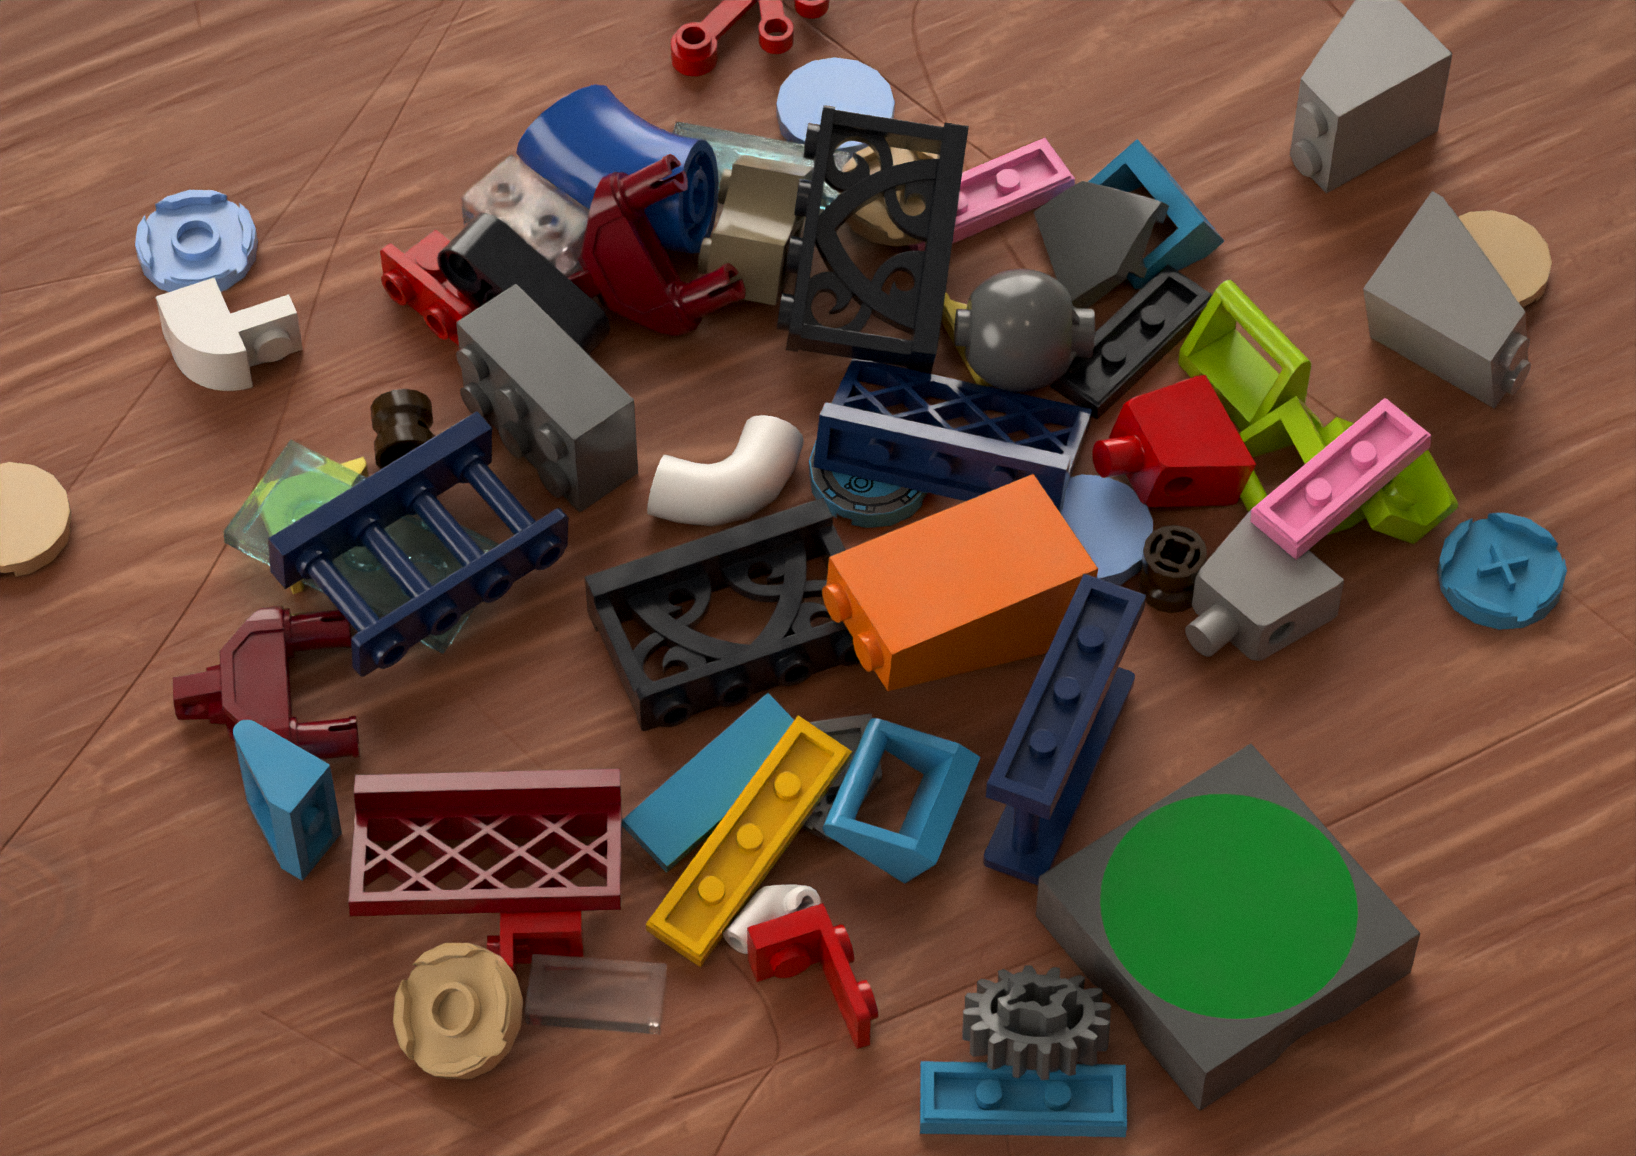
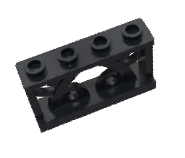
M823 105L820 124L808 123L802 159L814 161L811 181L799 179L794 210L795 216L806 217L803 237L791 236L785 269L787 273L797 274L794 295L782 293L777 322V330L788 331L787 351L798 352V350L898 365L931 374L937 355L969 126L945 122L944 127L840 111L835 110L833 106ZM848 141L865 143L876 153L881 170L870 175L867 161L859 154L853 153L852 157L856 162L855 170L842 172L835 165L834 153L840 145ZM889 147L937 154V159L918 160L893 166ZM825 180L833 190L841 194L819 215ZM905 189V204L912 197L920 198L925 204V210L916 216L905 214L899 205L896 191ZM884 197L886 211L896 227L914 239L925 241L924 251H907L889 258L878 268L872 281H870L850 259L836 231L864 206L878 198ZM816 245L829 271L819 273L810 278L814 247ZM897 271L906 272L913 278L914 287L909 291L899 290L895 285V281L891 286L889 295L881 290L887 279ZM827 292L836 299V305L829 311V314H837L845 310L851 298L861 307L851 322L839 328H830L823 326L814 318L811 304L819 293ZM872 314L883 322L912 336L911 340L862 333L861 331Z
M824 498L585 576L588 615L596 632L599 631L636 713L637 721L642 731H648L660 726L674 727L685 722L692 715L718 706H735L743 703L753 694L780 685L794 686L800 684L812 674L838 665L852 666L860 663L854 649L853 637L844 622L836 623L831 621L813 628L811 622L814 619L820 617L830 619V615L826 607L819 603H803L804 598L822 597V588L827 584V580L806 581V561L822 557L828 570L829 557L845 551L833 525V516ZM771 573V575L766 578L767 585H761L751 581L752 579ZM730 587L748 599L760 602H778L760 635L750 645L719 640L693 630L704 619L709 610L711 593ZM693 599L695 603L692 608L675 620L674 618L682 613V606L674 605ZM632 619L650 634L634 650H632L621 626V623ZM663 646H667L670 650H668L663 658V674L673 666L683 667L687 671L652 681L644 673L646 661L655 651Z

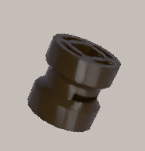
M410 389L392 390L381 394L370 406L372 428L377 433L374 441L375 461L380 469L435 437L430 431L434 423L432 403L424 393Z
M1163 526L1153 531L1145 540L1139 588L1140 592L1146 595L1145 601L1156 610L1177 613L1192 607L1195 578L1201 567L1206 563L1207 558L1205 542L1198 533L1183 526Z

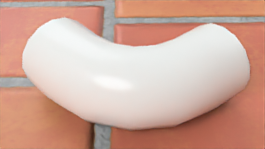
M760 415L753 416L746 421L736 449L732 455L721 462L700 464L663 455L650 490L647 507L648 515L677 523L718 526L751 517L776 500L796 467L804 444L803 435L796 427L785 420L773 416Z

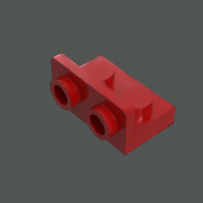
M435 229L405 253L401 252L391 243L380 250L383 271L381 282L387 294L399 305L404 306L408 304L423 316L426 324L436 336L443 340L449 338L459 346L456 322L478 309V307L459 292L439 269L437 262L438 253L450 240Z

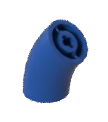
M594 84L580 88L561 98L534 120L518 142L516 154L541 184L567 207L587 220L595 190L602 177L613 172H624L630 175L661 160L662 157L672 154L680 161L681 165L671 170L672 174L662 178V180L685 170L688 188L682 193H676L644 208V212L665 250L690 254L700 253L704 237L709 238L711 235L718 206L719 189L717 162L711 145L707 140L685 137L650 124L621 103L607 86Z

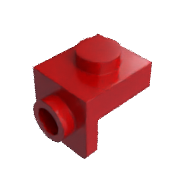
M582 911L500 913V935L487 936V950L501 956L515 973L516 977L517 964L584 962Z

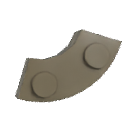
M744 154L733 163L732 169L725 168L718 192V203L723 204L724 207L719 222L712 233V238L704 237L698 259V273L708 274L719 269L720 266L730 263L739 273L729 279V284L742 278L746 289L744 300L776 305L790 274L785 272L791 236H801L805 218L794 215L799 179L811 181L813 167Z

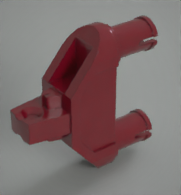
M668 154L662 157L661 160L630 175L624 172H613L602 177L592 199L582 252L577 258L582 269L567 276V278L590 298L597 295L602 306L607 305L611 311L657 332L682 336L696 330L702 321V316L730 303L743 300L746 296V289L742 278L729 284V279L739 273L730 263H726L720 266L719 269L689 283L680 279L644 212V208L676 193H682L688 188L685 170L662 180V178L672 174L671 170L681 165L674 155Z
M283 605L262 607L244 622L219 651L220 664L207 667L206 672L173 677V703L177 719H209L211 724L226 725L228 736L233 741L234 726L239 721L252 720L319 759L360 757L356 716L298 723L297 716L292 717L289 659L295 658V652L339 647L352 648L351 624L339 610L291 614L290 608H284Z

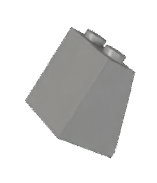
M1355 0L1301 77L1290 156L1297 170L1302 175L1311 177L1326 194L1438 131L1452 53L1399 0Z
M1432 191L1363 288L1370 337L1495 409L1506 392L1514 395L1520 389L1531 369V363L1528 361L1530 339L1527 338L1526 314L1511 293L1510 288L1454 210L1442 196Z

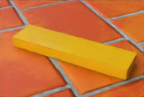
M798 715L647 921L646 931L701 967L723 937V932L750 900L852 758V751Z

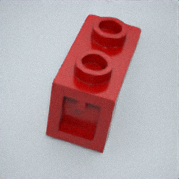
M824 903L747 927L748 962L756 982L774 976L777 978H790L804 972L811 964L820 962L856 1049L870 1045L871 1020L878 1018L877 1004L867 980L856 981L849 965L855 960L849 935L843 924L832 925Z

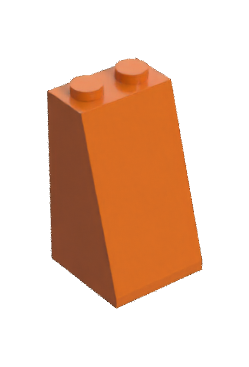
M1032 474L830 556L827 584L822 588V597L831 618L836 623L843 621L851 633L856 655L863 668L868 672L874 670L886 690L892 691L1046 654L1083 574L1097 578L1098 567L1035 475Z

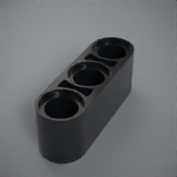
M489 213L477 215L438 253L437 262L444 277L478 308L514 284H517L588 355L609 335L611 329L609 319L601 307L512 228Z

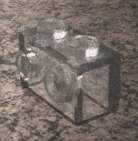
M513 155L508 156L461 196L463 229L480 213H489L505 222L566 277L582 269L577 258L582 252L590 210Z

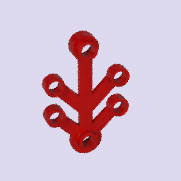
M723 0L700 23H686L675 32L670 43L671 62L679 73L686 76L697 77L712 71L718 61L717 41L757 1L761 16L759 23V45L765 52L782 54L790 50L794 43V25L784 15L782 0ZM794 0V7L800 16L816 19L827 13L829 0ZM772 32L783 33L781 36H771L769 34Z

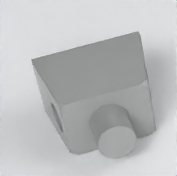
M1250 510L1199 570L1195 578L1192 607L1199 616L1186 626V636L1191 645L1206 657L1212 656L1230 641L1249 659L1262 661L1334 619L1338 615L1344 579L1309 550L1295 560L1250 522Z

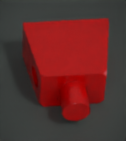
M1206 375L1195 376L1129 399L1123 405L1109 435V439L1096 441L1092 450L1093 464L1098 475L1102 478L1126 474L1140 502L1148 507L1229 506L1237 504L1256 466L1255 461Z

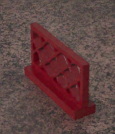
M620 769L355 775V821L348 899L350 917L621 910V835L623 816ZM573 836L601 837L586 846ZM535 837L522 847H518L506 839ZM447 839H467L465 842H463L454 849H451L449 846L440 841ZM372 841L400 842L385 851ZM556 846L571 856V858L552 870L537 860V858ZM490 848L505 859L486 872L469 861L485 849ZM422 849L437 859V861L417 873L402 862ZM589 868L607 880V886L578 887L570 882V880ZM519 870L524 871L537 880L528 888H509L502 883ZM453 871L470 882L460 890H441L434 885ZM385 873H388L402 883L393 891L365 892L366 886Z

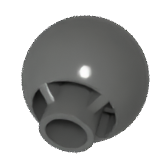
M1020 268L994 274L979 284L971 293L967 309L956 310L954 325L955 346L965 347L966 360L979 377L1002 390L1030 392L1042 389L1060 379L1067 372L1074 358H1091L1093 354L1095 338L1094 310L1075 308L1068 289L1055 278L1040 271Z

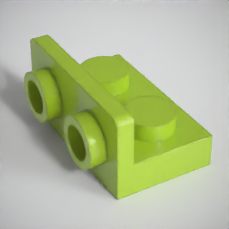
M1336 417L1320 430L1319 434L1325 445L1328 446L1354 423ZM1426 450L1363 503L1360 508L1373 530L1415 544L1454 512L1458 507V501L1429 450Z

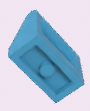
M1138 139L1088 181L1125 192H1131L1144 185L1155 200L1169 205L1167 215L1178 229L1143 259L1145 267L1148 268L1144 278L1128 273L1126 279L1134 289L1143 288L1167 264L1178 271L1207 257L1224 242V239L1162 163Z
M872 718L865 728L822 829L826 835L905 884L936 865L981 757L959 743L882 719ZM885 750L924 774L899 834L855 820Z
M239 721L233 728V736L248 806L281 869L303 881L342 833L330 764L255 721Z

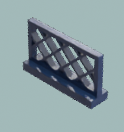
M852 358L832 403L825 402L819 415L813 467L962 501H968L1034 474L1061 513L1066 488L1088 432L1093 409L884 363ZM859 382L885 386L886 388L869 392ZM935 397L944 399L946 402L929 405L922 398ZM904 404L910 411L892 415L886 407ZM994 410L1003 412L1006 415L990 419L983 411ZM963 417L970 424L952 428L946 421ZM1053 423L1070 428L1050 432L1044 424ZM1023 430L1031 438L1014 442L1006 434Z

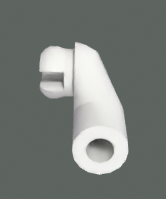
M806 885L764 886L753 895L723 932V937L732 948L740 953L748 954L747 927L821 904L820 896L815 889Z

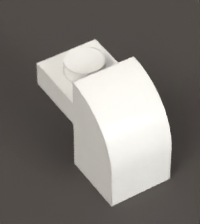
M215 278L156 296L162 331L177 366L186 377L206 388L220 391H237L251 388L253 385L249 367L264 362H275L288 354L303 350L297 311L289 295L231 314Z

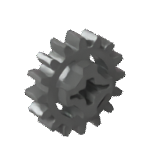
M1025 965L1023 972L1015 974L1002 969L998 970L997 983L980 979L977 981V993H966L962 1038L963 1040L970 1041V1054L973 1057L988 1055L987 1068L991 1070L1000 1068L1003 1065L1012 1066V1077L1020 1078L1025 1074L1026 1070H1036L1041 1080H1049L1050 1073L1061 1070L1068 1076L1076 1074L1077 1061L1093 1066L1097 1063V1051H1107L1111 1006L1108 1003H1102L1103 991L1100 988L1084 990L1085 977L1081 975L1071 977L1070 979L1060 978V968L1052 967L1046 975H1038L1032 965Z

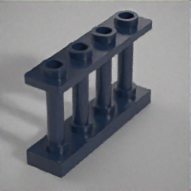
M478 411L268 538L270 572L283 588L287 589L303 578L307 580L313 579L358 632L351 639L352 666L360 677L366 676L378 667L386 669L393 666L405 656L410 647L431 634L438 636L447 632L459 621L461 615L483 601L491 603L498 600L508 592L515 581L534 569L544 570L552 566L559 560L568 546L569 517L561 508L555 509L536 521L488 467L492 463V427ZM459 482L463 484L469 483L514 536L484 553L436 497ZM407 514H417L463 568L432 586L385 531V528ZM355 546H365L410 598V601L380 619L332 561Z
M1083 574L987 782L986 797L1006 804V807L984 852L983 863L986 867L1035 885L1039 883V876L1052 868L1134 686L1135 674L1132 671L1119 667V664L1144 611L1145 594Z

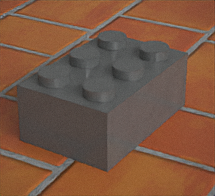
M514 284L456 322L459 350L456 352V357L462 369L463 388L460 389V394L464 404L472 414L478 411L483 418H486L499 431L503 444L514 457L520 459L524 456L537 469L541 482L554 497L560 498L563 496L580 513L638 474L634 399L517 284Z

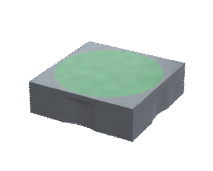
M1252 744L1247 745L1039 876L1036 917L1092 984L1104 991L1122 1008L1132 1022L1140 1041L1199 1111L1274 1063L1292 1043L1318 1027L1338 1021L1411 973L1420 937V932Z

